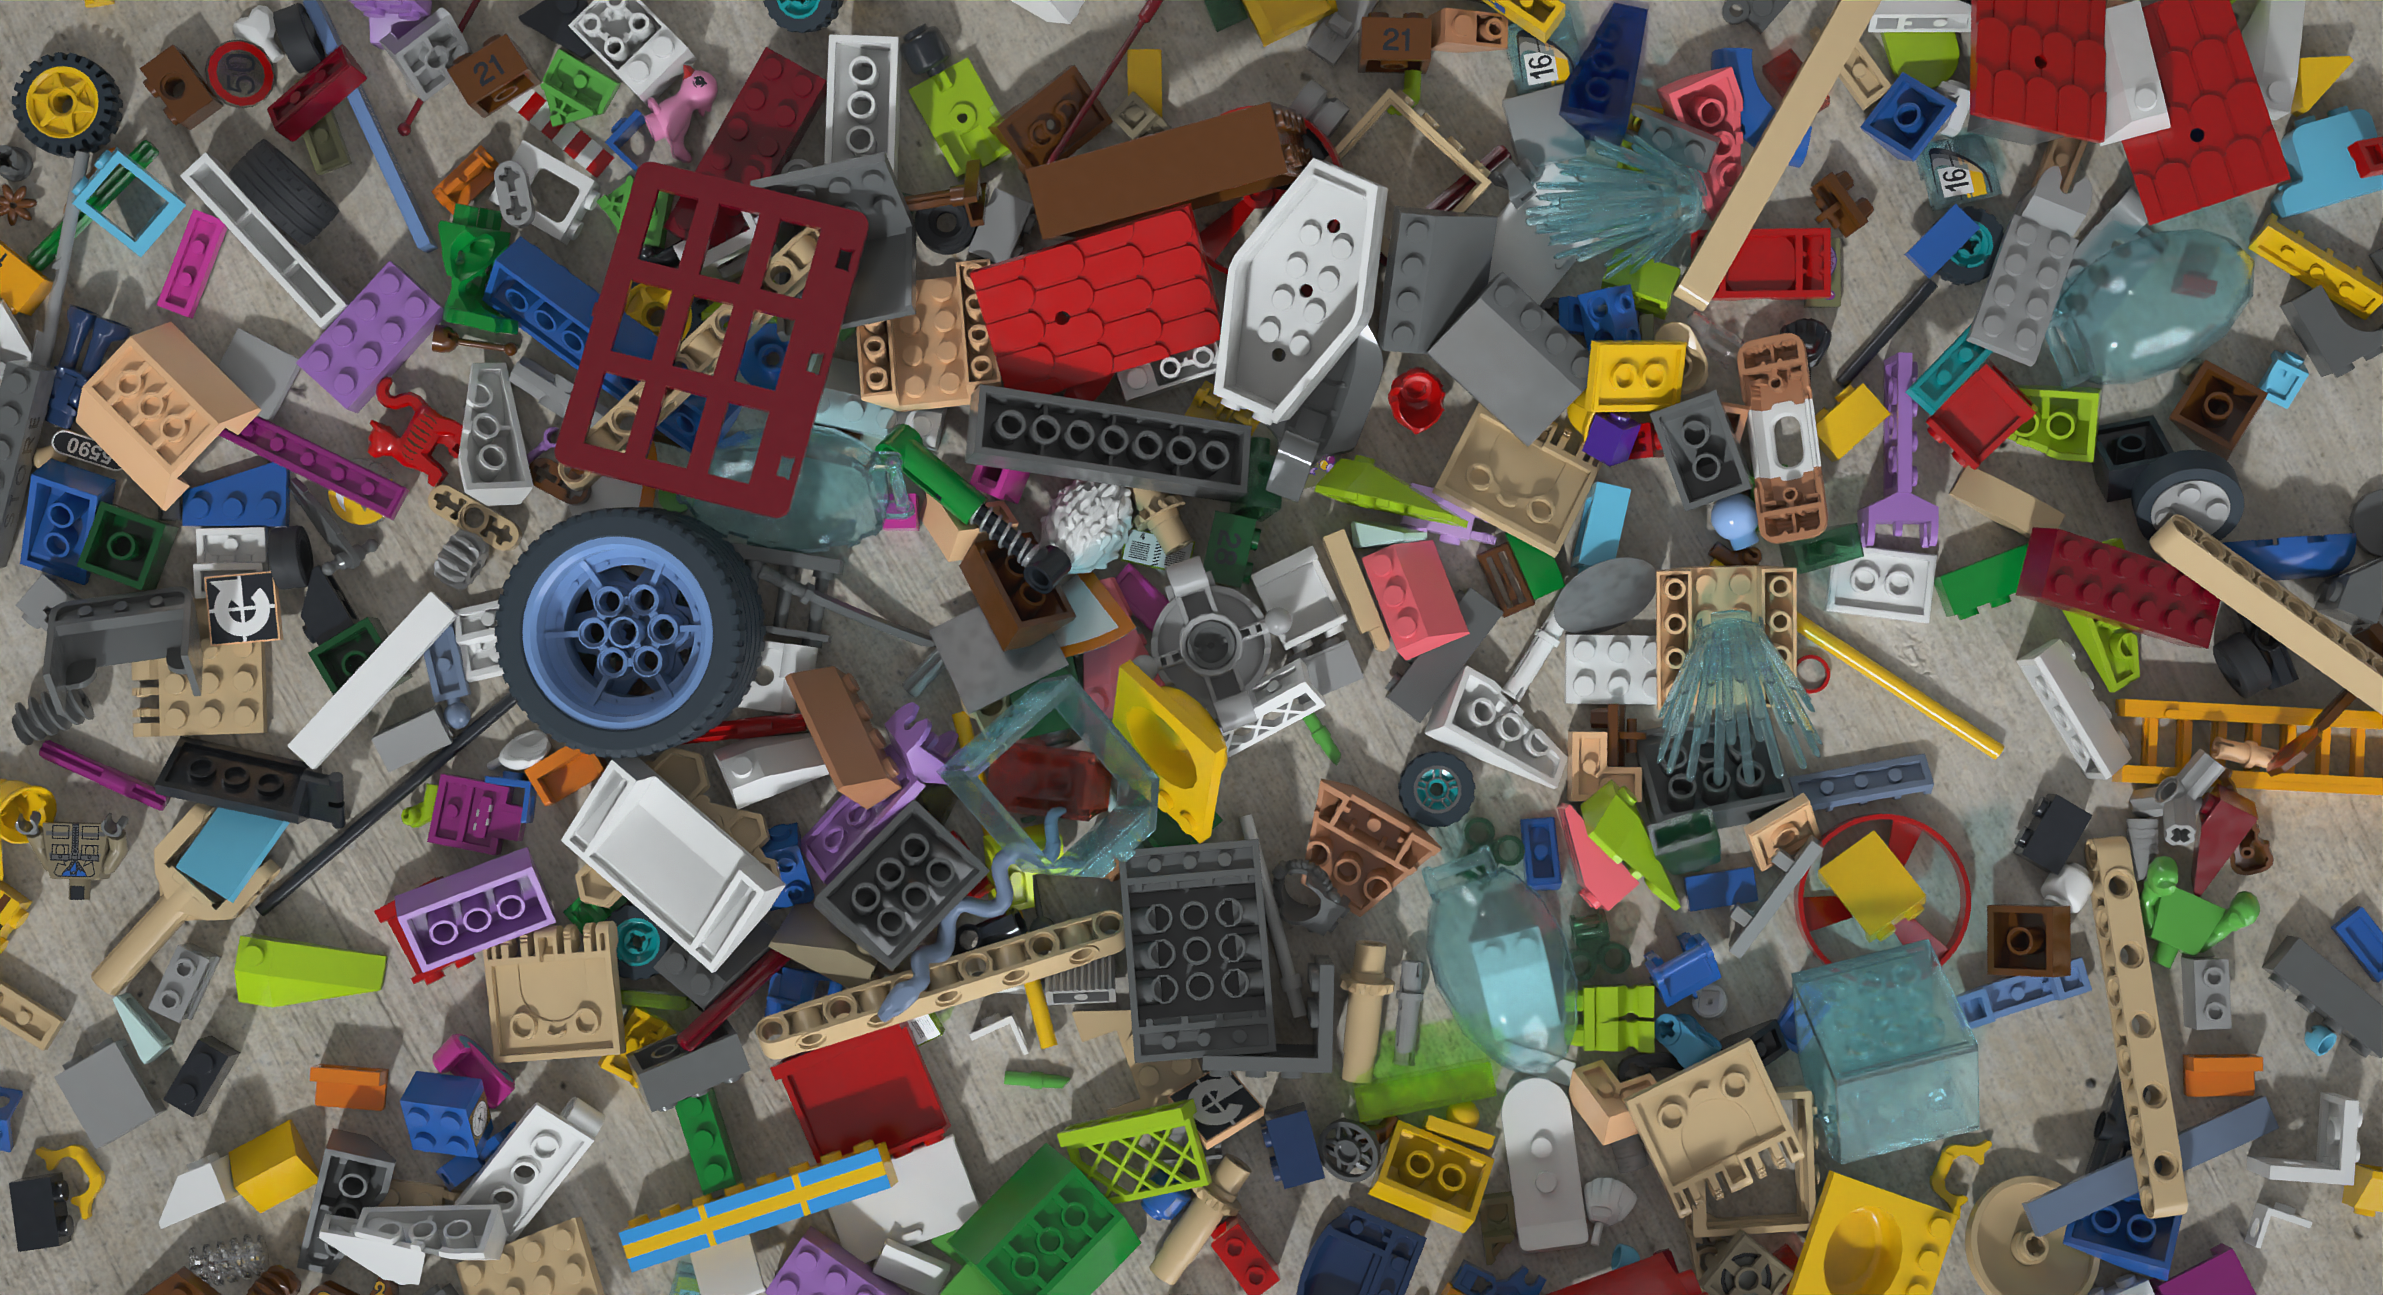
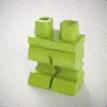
M1652 983L1634 984L1632 986L1624 984L1582 985V990L1563 992L1564 1011H1582V1024H1564L1563 1040L1565 1044L1582 1046L1584 1051L1620 1052L1625 1051L1628 1047H1633L1638 1052L1655 1053V1022L1651 1019L1655 1018L1654 985ZM1627 1013H1633L1638 1017H1648L1634 1018L1631 1021L1619 1019V1017L1625 1016Z

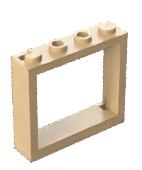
M1389 88L1335 147L1340 160H1343L1392 105L1477 183L1453 209L1454 212L1466 213L1491 186L1492 182L1487 178L1491 172L1477 159L1471 164L1462 155L1466 149L1452 136L1445 140L1437 132L1440 125L1426 112L1420 117L1411 108L1415 102L1401 89L1395 94ZM1330 155L1327 156L1324 161L1333 164ZM1383 235L1381 252L1388 258L1390 240Z
M1802 1085L1774 1087L1779 1100L1792 1099L1793 1130L1805 1155L1804 1158L1795 1162L1797 1213L1707 1219L1704 1179L1696 1183V1187L1703 1197L1705 1207L1697 1210L1686 1188L1684 1189V1194L1692 1210L1691 1214L1685 1216V1231L1693 1238L1736 1235L1740 1229L1747 1234L1809 1230L1819 1201L1816 1198L1815 1185H1818L1820 1182L1819 1167L1816 1163L1814 1164V1150H1817L1819 1145L1817 1131L1813 1129V1115L1817 1114V1106L1814 1105V1095H1812L1811 1090Z

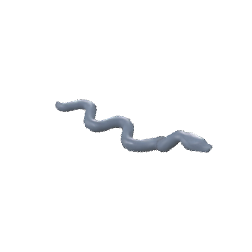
M1055 807L1047 812L1044 823L1046 837L1044 850L1034 851L1019 846H1009L1003 848L995 855L991 871L997 892L996 897L988 901L966 896L938 924L936 942L931 945L919 946L911 954L913 977L910 980L896 984L882 1003L877 1014L883 1022H887L891 1018L900 1015L916 1002L920 993L930 983L929 964L942 963L951 957L955 947L956 922L960 913L967 912L984 918H993L1003 915L1008 910L1013 901V888L1008 874V868L1011 864L1018 863L1034 868H1046L1054 864L1061 850L1058 818L1066 813V808Z

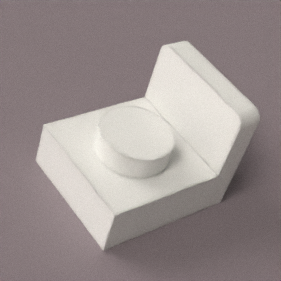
M1942 81L1935 90L1957 105L1944 122L1940 132L1951 138H1954L1960 132L1970 108V91L1967 90L1968 86L1959 81Z

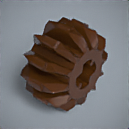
M280 1264L269 1267L266 1272H263L255 1280L246 1295H297L300 1292L301 1281L290 1269H286Z

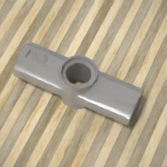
M523 356L512 369L508 381L539 400L538 403L564 418L574 384L559 374L554 375L534 360ZM598 402L590 429L610 411Z

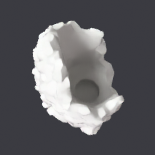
M1074 480L1072 485L1059 490V496L1056 499L1049 500L1050 508L1048 514L1040 519L1042 534L1039 544L1040 547H1046L1047 545L1057 546L1068 555L1072 564L1068 574L1091 573L1094 569H1106L1110 561L1119 557L1118 552L1124 544L1128 543V532L1133 527V522L1131 521L1133 508L1129 497L1131 491L1124 486Z

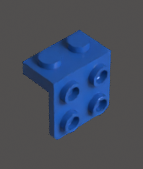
M798 823L775 825L768 829L770 840L761 849L766 858L775 859L778 862L782 881L786 885L769 911L811 902L814 899V889L802 855L801 832Z

